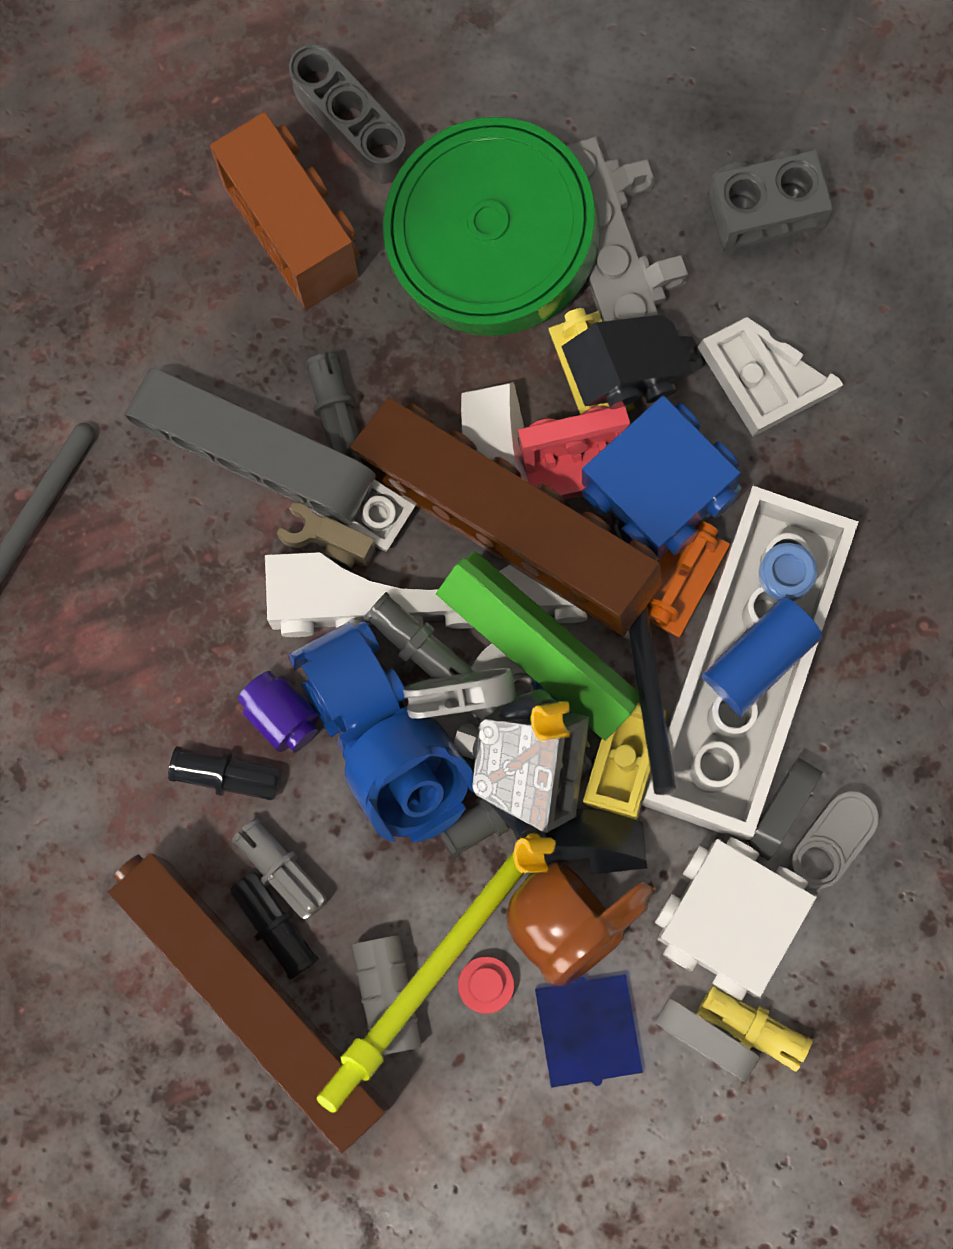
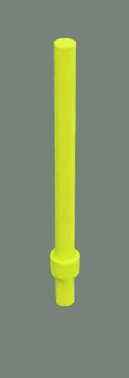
M514 851L363 1040L356 1039L341 1057L342 1067L317 1097L318 1102L325 1109L335 1113L361 1080L368 1081L383 1062L381 1054L522 877L524 873L518 871L515 865Z

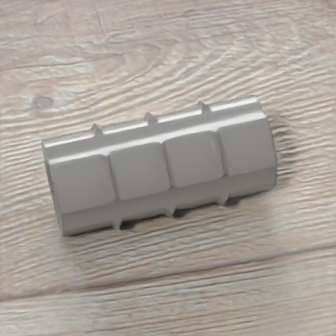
M399 935L352 945L356 966L355 974L358 976L362 996L360 1002L364 1006L367 1022L366 1030L368 1032L409 983L406 971L407 962L404 960ZM415 1012L381 1054L382 1056L422 1047L417 1025L418 1018Z

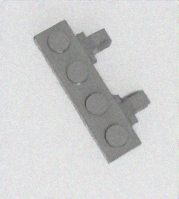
M596 137L567 145L582 165L598 205L600 217L599 247L587 281L602 321L658 315L655 305L666 301L664 291L686 285L688 273L681 255L657 261L650 266L647 256L638 258L622 209L627 208V197L652 190L654 177L648 160L625 164L621 167L617 159L605 162Z

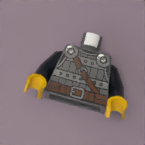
M542 689L517 696L514 701L503 704L499 711L483 717L479 727L469 723L463 724L457 731L454 739V745L464 758L475 761L472 783L475 794L491 803V807L514 832L517 839L514 848V861L518 871L521 873L548 871L549 866L545 862L544 854L554 852L556 843L554 839L546 838L544 832L547 833L576 817L589 722L588 716L567 713L569 712L568 702H557L548 692Z

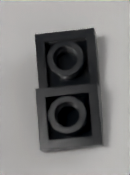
M577 809L575 818L547 833L544 832L546 838H552L556 843L554 852L544 854L546 863L589 858L591 874L647 869L643 822L608 812Z

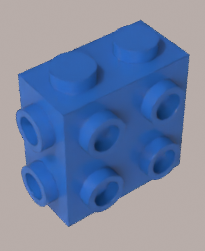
M664 395L582 468V485L585 488L581 491L587 502L598 513L605 515L609 511L622 524L623 527L619 531L627 543L631 540H636L644 544L654 552L658 560L668 551L673 555L680 553L697 536L698 531L694 527L708 514L716 519L736 501L738 494L734 490L737 489L741 474L736 469L739 463L732 452L720 442L712 445L698 431L701 426L694 414L681 403L674 407Z

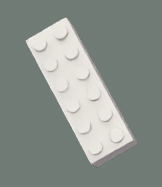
M752 486L743 506L667 727L677 790L668 795H656L653 790L652 777H650L642 806L744 842L754 836L818 643L741 717L701 678V675L779 601L770 597L764 591L759 581V567L764 556L770 549L779 544H798L806 548L815 559L817 578L814 585L804 597L793 602L799 605L813 619L822 632L858 521Z

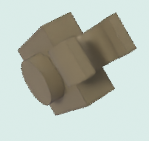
M301 503L291 504L290 512L296 517L302 518L305 521V526L298 533H290L285 529L279 528L277 535L284 544L300 548L315 542L318 543L319 547L325 549L323 555L338 566L351 570L355 563L368 569L377 551L373 538L326 516L321 518Z

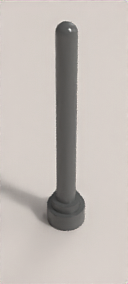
M80 423L73 429L1 542L0 585L92 442L95 432L91 425Z

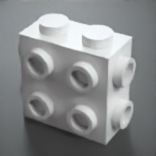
M730 837L726 844L717 839L708 850L700 845L698 846L683 872V875L690 878L691 881L681 898L673 894L669 896L655 923L663 928L657 940L667 945L663 953L664 956L689 971H693L696 964L701 965L717 975L712 983L714 986L742 1001L746 993L753 997H761L817 897L805 891L808 882L804 878L782 866H779L774 873L756 862L759 856L756 850Z

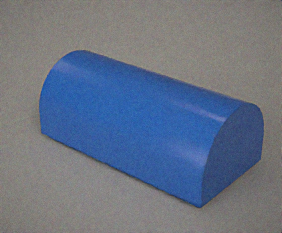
M782 597L701 675V678L741 717L822 639V632L813 619L799 605L787 597Z

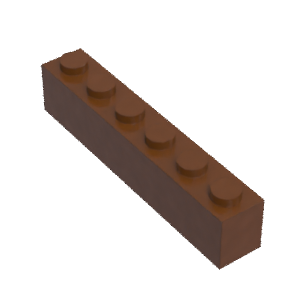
M388 397L350 445L354 459L371 469L376 474V481L622 636H625L662 585L660 564L657 562L658 558L647 546L636 540L626 543L611 533L612 530L608 524L598 516L590 512H585L581 515L567 507L564 498L554 489L544 484H540L536 488L523 480L520 472L511 463L500 457H495L492 461L479 453L476 445L464 434L456 430H451L448 434L435 426L432 418L414 404L409 403L404 407Z

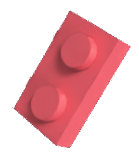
M606 406L593 407L582 415L560 420L542 419L534 422L529 427L518 429L519 446L528 483L536 488L540 484L547 485L559 493L564 500L583 496L581 491L585 487L582 485V468L630 425L625 406L618 409H610Z

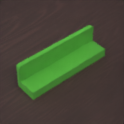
M475 550L466 559L462 558L455 565L436 592L440 599L559 702H568L569 710L573 714L588 716V727L604 741L636 709V705L640 700L639 693L634 687Z

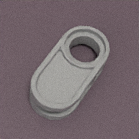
M509 668L489 669L416 682L403 688L404 697L408 698L409 701L407 711L410 718H427L486 709L514 701L517 697L512 670Z
M848 791L834 797L824 807L793 848L789 857V870L808 882L805 889L819 891L833 886L840 880L876 831L879 820L876 805L868 796L860 792ZM820 848L830 856L832 869L824 879H812L804 873L801 859L808 849Z

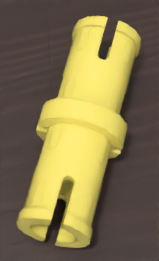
M713 984L710 986L708 994L704 996L696 1015L740 1040L739 1043L748 1049L754 1047L790 1067L795 1072L800 1068V1061L803 1062L811 1048L813 1042L811 1038L805 1037L769 1017L770 1011L759 1005L755 1009L725 993Z

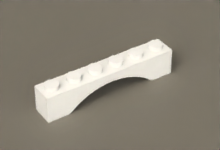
M320 552L265 555L267 621L273 630L281 629V635L284 637L314 635V628L316 627L337 628L347 622H351L355 626L365 621L363 617L385 592L422 625L423 622L445 621L446 628H473L472 625L436 595L438 589H401L372 582L341 568ZM511 565L499 571L549 615H554L558 623H577L587 620V613Z

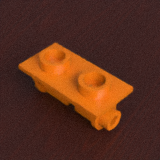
M704 521L699 522L694 527L698 534L685 549L677 555H673L668 551L661 557L659 564L662 585L647 604L650 623L680 638L730 546V543L716 536L718 530L714 526Z

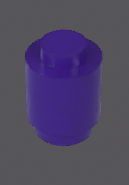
M271 671L263 672L254 678L238 697V702L244 707L243 715L277 752H283L289 748L293 752H297L305 747L318 732V729L314 726L319 717L318 713L284 677L276 678Z

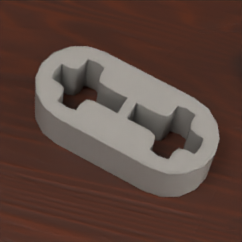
M670 998L654 1022L744 1082H746L760 1059L750 1049Z

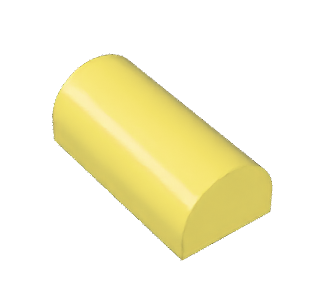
M637 703L636 709L606 741L601 739L583 799L584 804L594 809L634 820L638 819L651 776L640 703ZM664 710L665 720L667 722L669 713L667 710Z

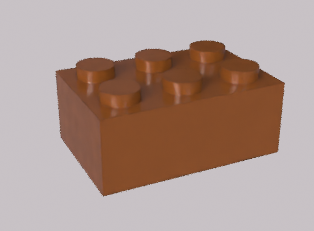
M264 111L209 145L223 187L305 311L359 278L355 259L360 257V253L353 241L357 238L355 230L341 210L334 214L332 213L330 206L324 198L328 195V191L323 181L312 166L306 170L303 169L296 156L300 152L298 145L283 123L275 127Z

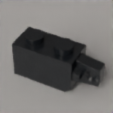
M663 314L596 322L561 346L584 406L608 403L610 409H618L642 397L645 398L646 403H654L663 395L668 398L676 393V383L705 366L702 356L697 352V344L694 338L679 336L674 323Z

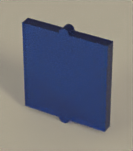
M626 974L587 981L581 976L575 980V983L564 987L551 986L535 989L551 1088L589 1081L593 1085L599 1086L602 1084L603 1079L643 1073Z

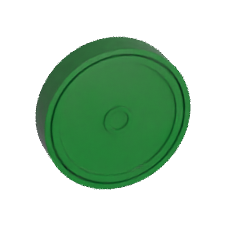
M485 117L467 120L440 131L419 146L406 160L395 177L388 193L383 217V237L388 260L395 275L410 297L427 315L437 322L463 333L480 336H501L518 333L545 322L563 309L576 296L589 276L596 259L600 239V217L592 187L582 165L573 152L560 139L547 130L526 121L507 117Z

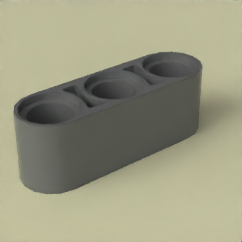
M317 44L304 45L297 49L291 56L289 71L294 95L298 102L368 178L382 184L392 183L407 160L405 135L401 127L331 51ZM318 71L327 75L318 83H308L303 80L311 72ZM347 108H354L361 112L353 120L345 121L336 117L340 111ZM379 145H388L396 149L387 158H378L370 154Z

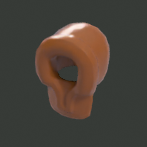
M562 861L548 864L547 872L533 873L514 892L506 915L508 930L516 945L540 969L543 978L552 986H567L610 954L623 940L624 930L647 911L648 900L656 889L652 881L648 884L645 882L639 883L606 910L591 889L571 868Z

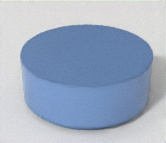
M783 543L770 549L759 567V581L762 588L770 597L776 600L787 597L792 601H796L804 597L810 591L817 578V565L814 557L806 548L794 543Z

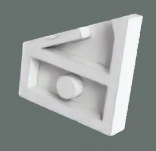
M748 317L704 338L698 346L702 356L753 437L836 394L843 386V383L837 376L830 373L828 377H825L800 360L804 354L787 343L776 341L770 336L768 330Z

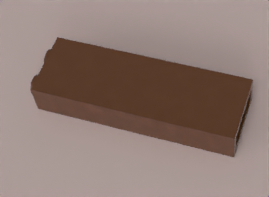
M152 853L144 859L137 854L114 874L113 878L118 883L107 893L340 1154H343L391 1109L365 1080H361L335 1113L328 1111L318 1102V1095L342 1067L341 1057L343 1055L169 861Z

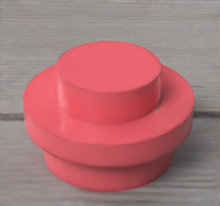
M480 957L470 961L461 971L458 980V991L462 1001L471 1010L484 1014L494 1013L501 1010L510 1001L514 991V979L511 971L502 961L492 957Z

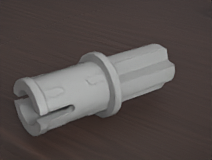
M255 818L244 825L242 829L246 833L242 835L240 832H237L231 842L238 846L262 873L261 882L266 886L271 884L301 918L306 920L316 914L323 907L327 898L296 863L298 858L294 851L287 853L262 825L259 818Z

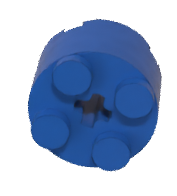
M365 621L355 626L351 622H347L289 653L294 671L302 667L309 679L300 685L312 708L318 713V718L330 737L341 733L339 734L337 744L341 751H344V748L350 741L361 737L372 726L392 717L397 711L404 708L402 701L406 699L403 692L404 686L395 671L391 668L384 672L378 662L375 652L379 651L380 648L372 630Z
M407 707L400 709L392 717L375 724L361 737L350 741L344 748L343 758L346 762L345 779L347 785L375 831L386 840L396 842L393 836H409L413 843L425 841L439 835L451 827L465 811L466 807L462 801L468 788L473 793V772L441 724L432 717L410 718Z

